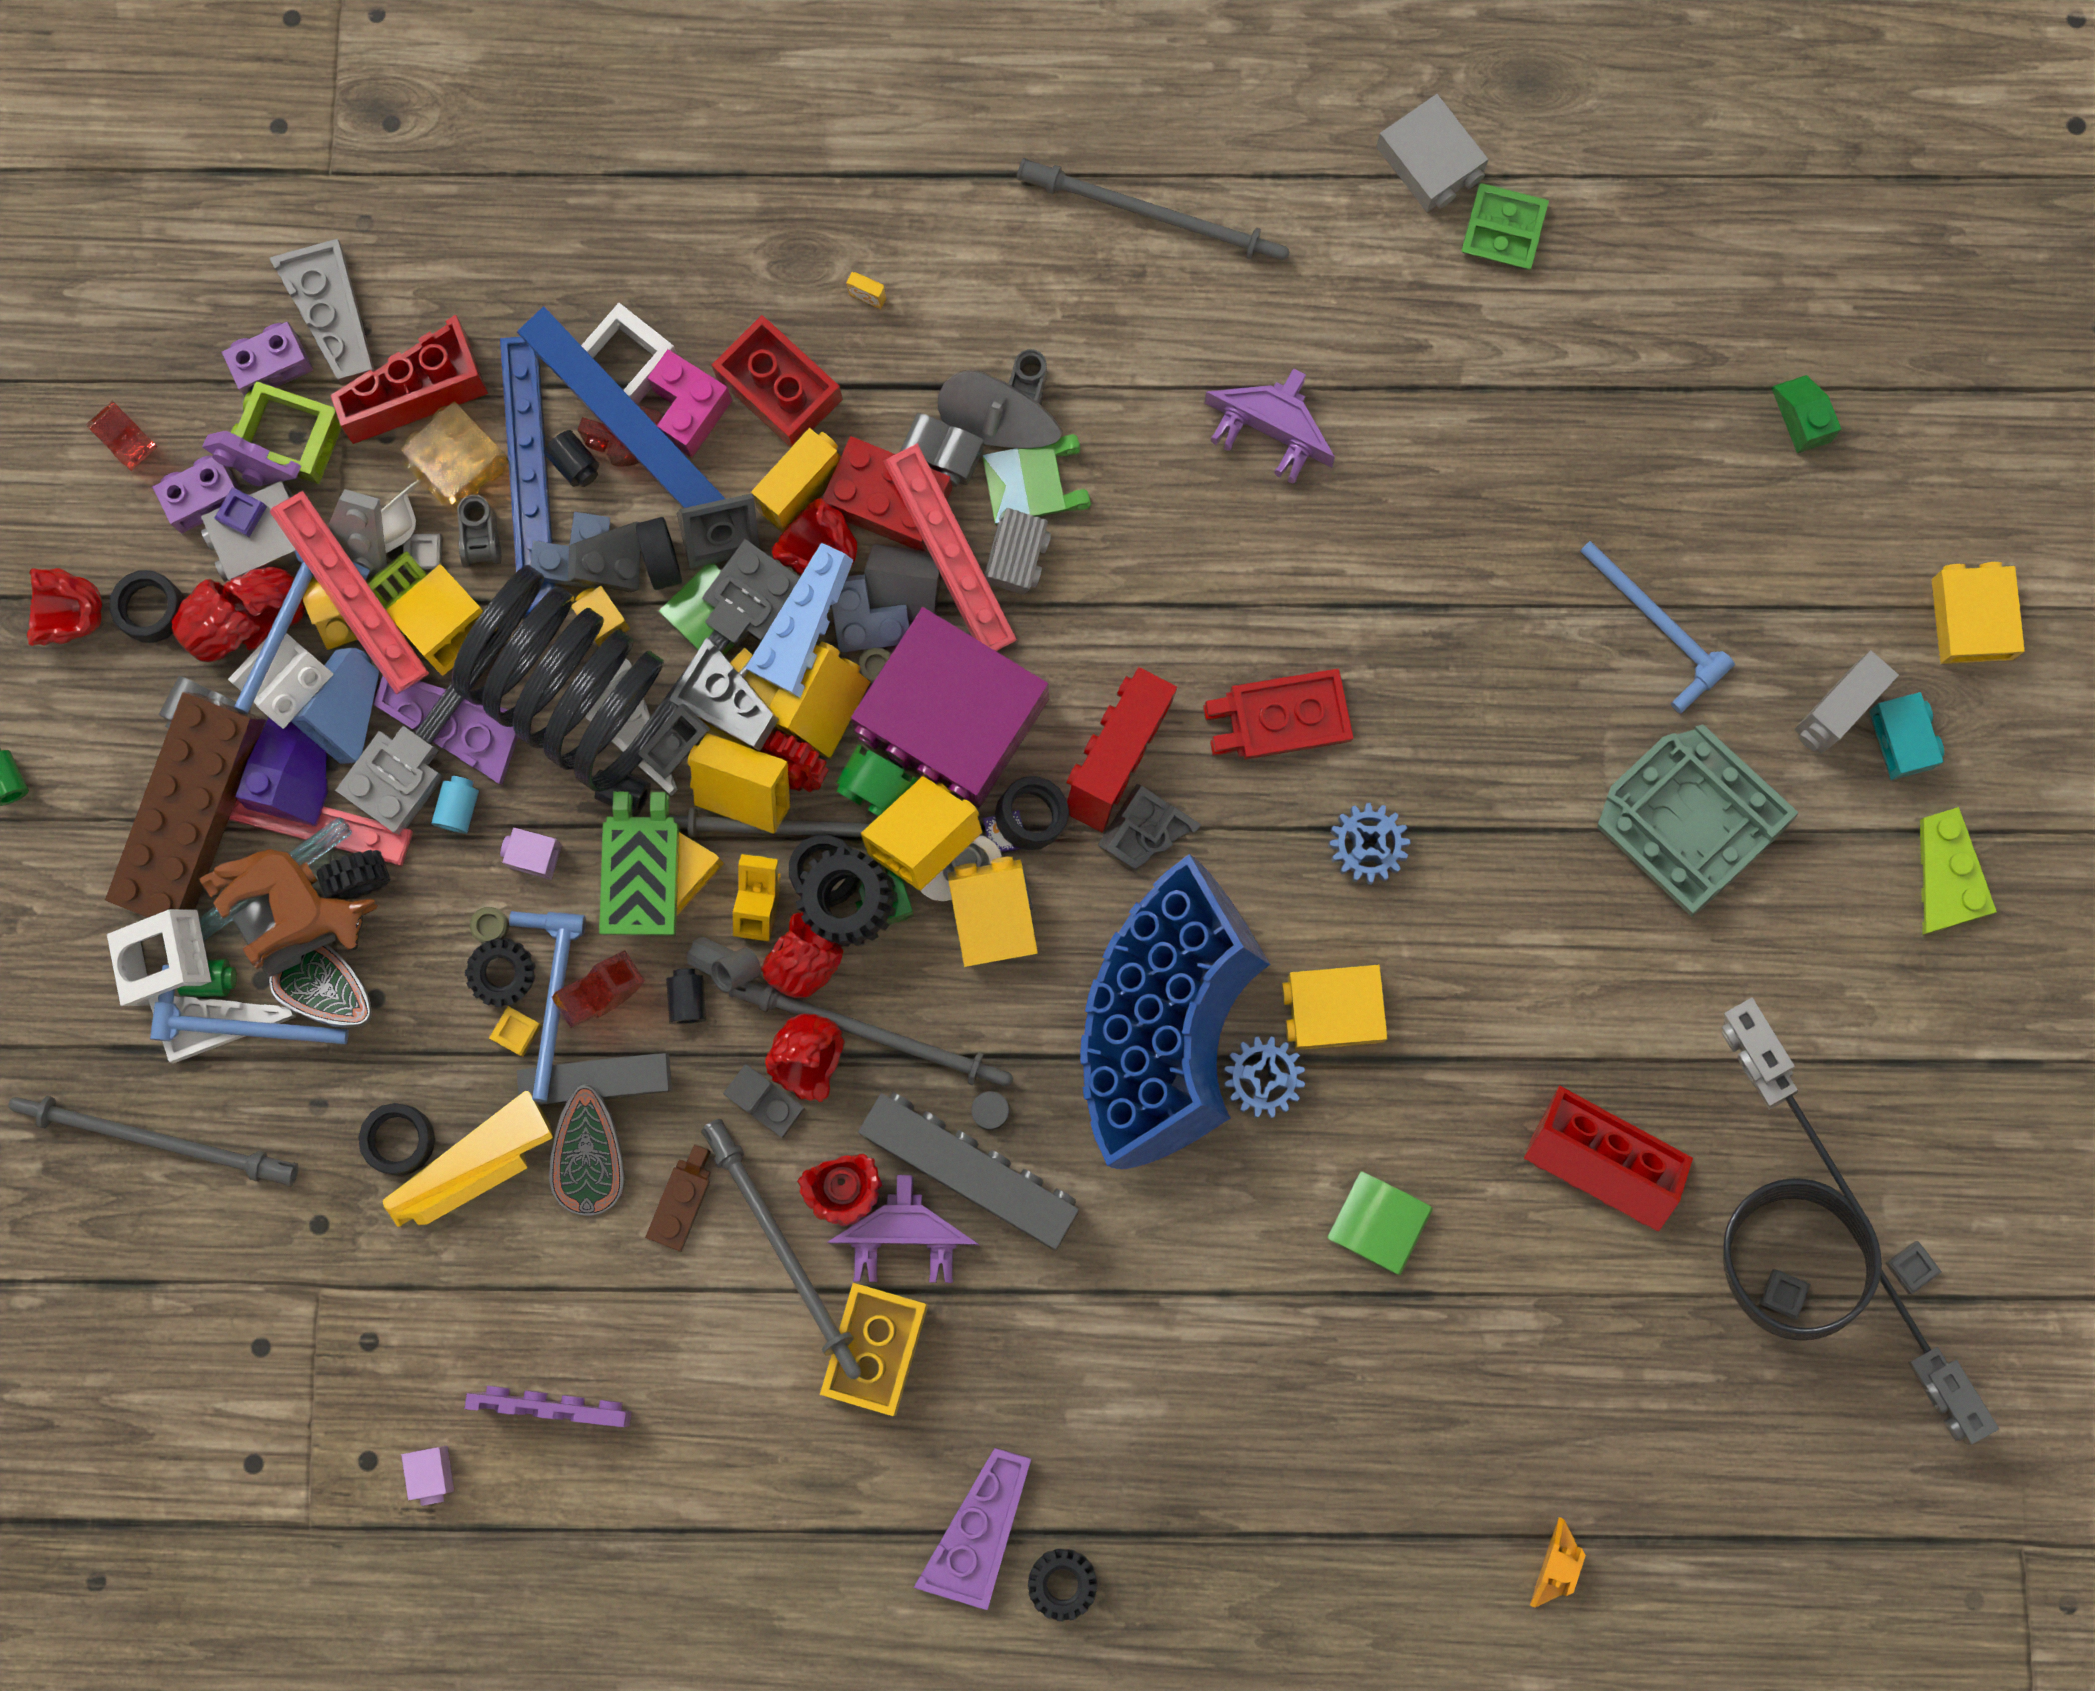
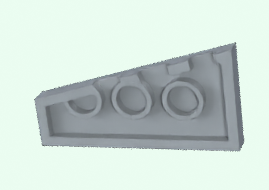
M338 239L269 257L339 382L342 384L353 381L369 370L374 372L372 358L341 242Z

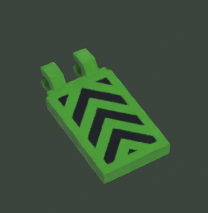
M613 792V817H607V822H603L599 934L676 936L679 824L674 823V817H669L670 796L666 792H651V817H632L633 795L629 792Z

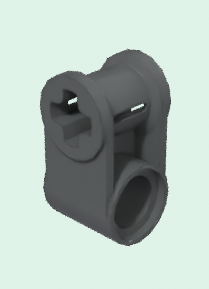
M1027 349L1017 355L1009 385L1041 405L1047 380V363L1041 352ZM1027 364H1036L1041 368L1039 373L1034 376H1026L1021 370Z
M472 494L464 497L457 508L459 554L463 568L470 567L471 563L492 561L494 564H501V545L497 530V516L494 509L479 495ZM478 507L484 508L485 514L482 519L476 522L469 520L472 510Z

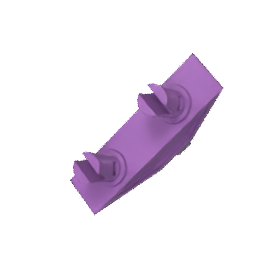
M1293 369L1284 386L1276 382L1274 387L1270 385L1206 392L1205 404L1224 413L1215 433L1210 438L1211 442L1217 445L1225 433L1229 432L1224 450H1231L1243 424H1247L1289 446L1279 466L1274 471L1280 478L1287 468L1293 465L1288 479L1289 483L1296 482L1297 476L1307 457H1312L1331 468L1335 459L1303 402L1305 396L1299 394L1306 377L1304 373Z
M897 1175V1194H888L887 1205L877 1209L827 1242L829 1244H851V1247L855 1248L853 1282H862L865 1263H867L869 1282H878L877 1248H881V1244L927 1245L926 1248H930L929 1283H937L940 1264H943L945 1283H953V1249H956L957 1245H979L922 1205V1195H913L912 1175Z

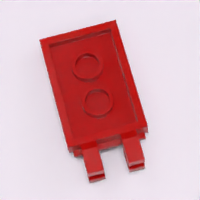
M1339 668L1235 685L1231 687V692L1226 693V697L1208 700L1203 705L1205 721L1230 716L1233 733L1212 737L1210 741L1212 756L1237 751L1238 757L1244 756V760L1347 743L1354 739Z

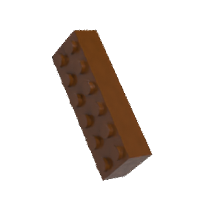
M182 692L105 901L147 918L169 909L195 910L204 887L199 878L210 871L237 799L235 796L246 764L260 737L265 719L250 713H240L230 705L199 693Z

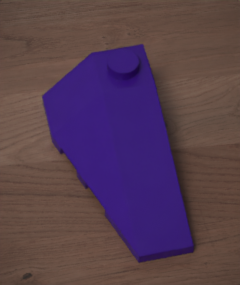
M269 717L248 759L235 797L248 810L317 827L328 794V780L326 779L327 752L291 721L283 729Z

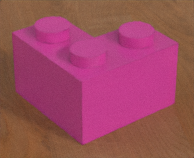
M667 349L647 378L653 392L672 403L657 427L681 452L693 458L732 402V398L727 386Z

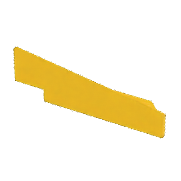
M529 1091L521 1093L383 1200V1205L396 1226H402L411 1219H414L418 1225H427L527 1169L524 1152L553 1138L550 1123L537 1102L532 1100V1094Z

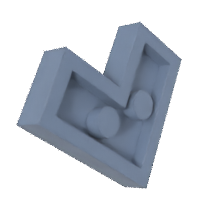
M574 512L569 545L609 531L610 517ZM533 541L530 565L544 575V582L582 588H598V586L568 581L569 546Z
M865 574L846 578L838 602L832 605L840 653L898 645L909 628L906 604L870 609Z

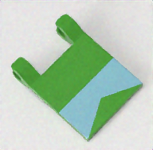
M1076 435L1063 436L1056 443L1043 447L1015 448L982 455L995 525H998L1000 515L1006 508L1018 510L1034 517H1040L1064 511L1085 510L1091 507L1090 496L1087 490H1076L1063 495L1056 456H1072L1080 453V443Z

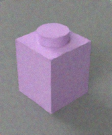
M513 827L511 836L507 835L504 838L500 855L504 857L502 863L509 869L552 880L562 844L554 838Z
M447 1446L401 1454L408 1501L420 1498L421 1506L444 1502L443 1494L454 1492Z

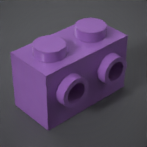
M288 322L272 324L266 327L263 333L250 339H239L233 342L230 348L222 351L235 383L244 396L253 390L256 381L276 388L313 371L297 333Z
M209 455L194 462L193 467L183 472H173L164 476L161 479V483L153 486V489L170 524L182 534L204 523L201 516L220 508L231 488L234 487L240 490V487L230 467L219 464Z

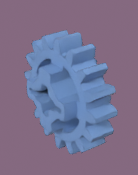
M1366 803L1364 812H1360L1356 806H1352L1350 818L1344 814H1341L1338 818L1342 827L1333 826L1330 833L1338 837V839H1334L1328 844V848L1337 849L1338 851L1331 860L1333 863L1343 862L1344 865L1340 871L1342 875L1349 870L1354 872L1353 882H1357L1361 875L1366 876L1368 885H1372L1375 875H1378L1383 882L1387 881V870L1389 869L1397 874L1401 868L1396 860L1406 861L1408 854L1401 850V848L1408 847L1410 844V839L1401 838L1407 826H1396L1395 821L1398 818V814L1394 813L1387 817L1385 815L1386 806L1384 805L1379 808L1378 812L1372 810L1371 803ZM1361 821H1375L1378 824L1376 826H1364ZM1389 833L1393 839L1392 854L1390 853L1391 850L1386 846V836ZM1346 834L1349 835L1348 838L1353 842V850L1349 855L1345 848ZM1373 837L1377 842L1374 848L1370 847L1366 851L1362 847L1364 839L1369 840ZM1362 861H1374L1379 866L1365 867L1359 864Z
M1258 1036L1254 1038V1047L1250 1048L1245 1042L1240 1044V1049L1243 1053L1241 1056L1233 1052L1230 1054L1229 1058L1235 1063V1066H1226L1224 1068L1226 1074L1232 1075V1079L1224 1083V1088H1234L1235 1092L1229 1099L1231 1102L1238 1099L1243 1102L1240 1108L1241 1112H1245L1250 1106L1254 1108V1118H1258L1262 1110H1267L1268 1116L1274 1118L1276 1107H1279L1286 1113L1289 1110L1286 1101L1288 1099L1293 1102L1299 1100L1300 1097L1294 1092V1089L1304 1088L1305 1083L1298 1080L1297 1075L1304 1073L1305 1068L1295 1067L1294 1062L1298 1059L1299 1054L1294 1053L1289 1056L1286 1053L1288 1043L1285 1042L1278 1048L1275 1047V1038L1270 1037L1267 1045H1262ZM1262 1053L1260 1061L1255 1065H1242L1250 1056ZM1276 1056L1284 1062L1288 1073H1283L1275 1064ZM1266 1061H1268V1074L1270 1077H1274V1081H1269L1261 1094L1260 1079L1255 1078L1254 1074H1260L1266 1065ZM1240 1080L1248 1082L1254 1091L1253 1099L1243 1091ZM1276 1088L1286 1089V1092L1280 1098L1267 1102L1270 1092Z

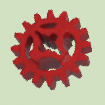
M777 731L775 735L771 732L760 752L787 761L789 789H796L800 792L803 787L809 793L813 789L819 790L829 772V769L825 767L827 762L818 758L820 753L814 751L810 744L798 741L794 736L781 733L780 731Z

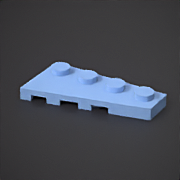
M820 544L745 669L801 698L805 688L801 684L806 669H812L817 656L813 653L819 634L825 635L830 623L827 620V613L830 606L838 602L853 559L828 545Z

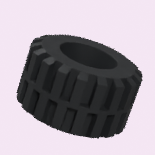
M837 848L836 853H832L829 850L821 853L823 859L818 861L814 858L808 863L812 867L808 873L803 870L800 876L804 880L803 886L797 885L796 894L801 896V900L796 901L798 910L804 914L801 916L802 920L811 927L810 930L815 934L841 946L849 947L850 944L860 946L865 944L864 940L866 939L875 940L879 937L877 932L880 929L886 931L890 925L886 922L888 917H894L896 909L892 907L893 902H897V893L892 888L895 886L893 878L888 876V871L883 865L859 850L852 849V851H849L846 848ZM845 878H859L865 887V899L862 907L850 917H835L829 907V896L833 887Z

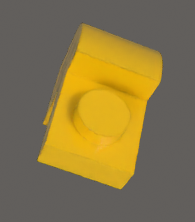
M313 575L302 599L312 625H316L326 649L330 650L358 640Z
M741 854L738 864V894L733 908L734 937L770 941L780 892L781 874L778 873V859Z

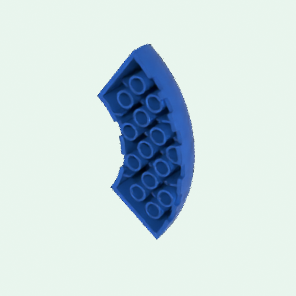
M1190 854L1167 870L1153 884L1154 888L1147 893L1140 903L1136 902L1129 911L1131 914L1119 933L1115 932L1103 954L1102 958H1104L1097 979H1093L1085 1009V1012H1087L1085 1032L1081 1036L1080 1061L1084 1069L1085 1086L1082 1088L1084 1099L1088 1103L1089 1114L1092 1120L1090 1124L1095 1140L1107 1166L1115 1169L1134 1168L1164 1158L1188 1146L1231 1119L1224 1105L1217 1077V1051L1220 1034L1225 1019L1238 995L1256 975L1270 965L1246 922L1225 891L1210 872Z

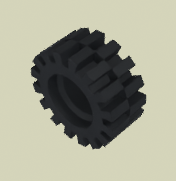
M367 850L364 853L356 852L352 856L346 855L340 860H332L330 864L321 866L316 873L324 898L356 899L360 895H368L371 891L381 889L382 886H386L391 881L382 853L379 850Z
M496 938L483 943L473 951V954L467 961L468 965L465 970V976L468 979L466 983L468 989H472L474 992L472 995L476 999L480 998L488 1006L492 1004L495 1007H502L514 1004L528 993L535 980V962H532V955L523 948L524 945L519 942L515 943L512 939ZM504 958L512 963L515 969V976L509 985L499 987L493 985L488 980L486 968L491 960Z
M1058 1548L1050 1552L1048 1551L1037 1559L1030 1571L1028 1578L1029 1597L1037 1611H1040L1049 1619L1052 1618L1062 1622L1064 1620L1070 1619L1071 1621L1077 1619L1078 1616L1088 1611V1608L1095 1600L1097 1578L1094 1568L1084 1555L1075 1552V1550ZM1056 1570H1069L1077 1578V1591L1069 1599H1056L1048 1590L1047 1581Z

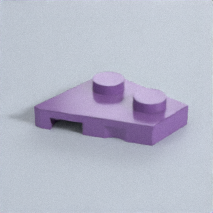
M226 430L208 434L202 445L204 449L213 454L212 458L216 462L227 467H233L242 473V478L246 482L255 486L296 479L301 465L290 461L289 464L279 465L267 458L269 450L252 444Z

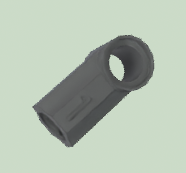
M700 937L693 941L690 950L687 952L688 964L710 975L715 985L723 992H728L758 978L761 972L760 962L755 953L749 948L744 947L733 951L708 938Z

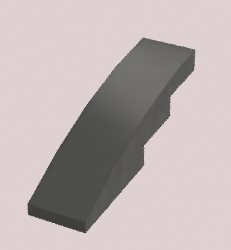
M669 1053L552 1065L547 1102H537L539 1106L558 1103L566 1104L575 1090L584 1084L594 1087L603 1100L672 1091ZM537 1067L517 1070L518 1096L524 1091H529L533 1096Z

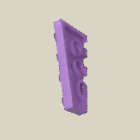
M382 676L373 705L416 731L446 689L419 681L396 695L385 677ZM464 699L433 742L484 773L495 782L503 784L518 736H516L513 727H504L485 713L483 706L473 705ZM500 707V711H501V712H504V711H507V710H508V709H505V708Z
M487 1386L486 1393H467L464 1408L477 1411L479 1409H494L497 1413L533 1414V1416L538 1418L559 1420L565 1418L571 1419L570 1421L617 1427L630 1426L632 1412L622 1410V1402L600 1400L599 1407L584 1405L585 1398L562 1395L561 1402L546 1400L547 1393L527 1390L524 1391V1397L509 1396L510 1388Z
M994 1448L914 1588L988 1610L1031 1458Z

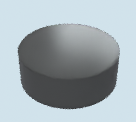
M988 1091L981 1093L973 1101L971 1108L972 1117L977 1125L984 1129H997L1008 1119V1103L997 1092Z

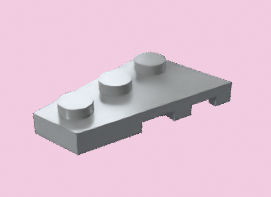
M344 489L328 528L351 561L370 570L367 577L371 578L387 566L380 499Z

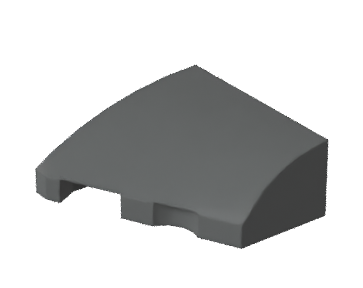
M1136 784L1101 838L1098 846L1136 869L1147 862L1150 856L1157 851L1163 852L1173 846L1172 842L1186 833L1197 831L1201 824L1176 807L1168 804L1142 785Z

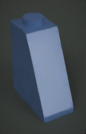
M357 648L335 650L324 665L334 675L291 720L295 726L340 764L356 763L362 755L379 670L370 663V657Z

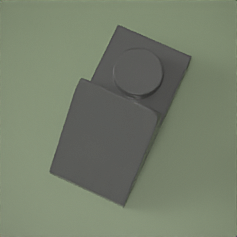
M682 703L638 754L660 776L666 779L689 755L693 746L700 744L710 728Z
M746 1064L723 1093L781 1138H784L805 1110L802 1105Z

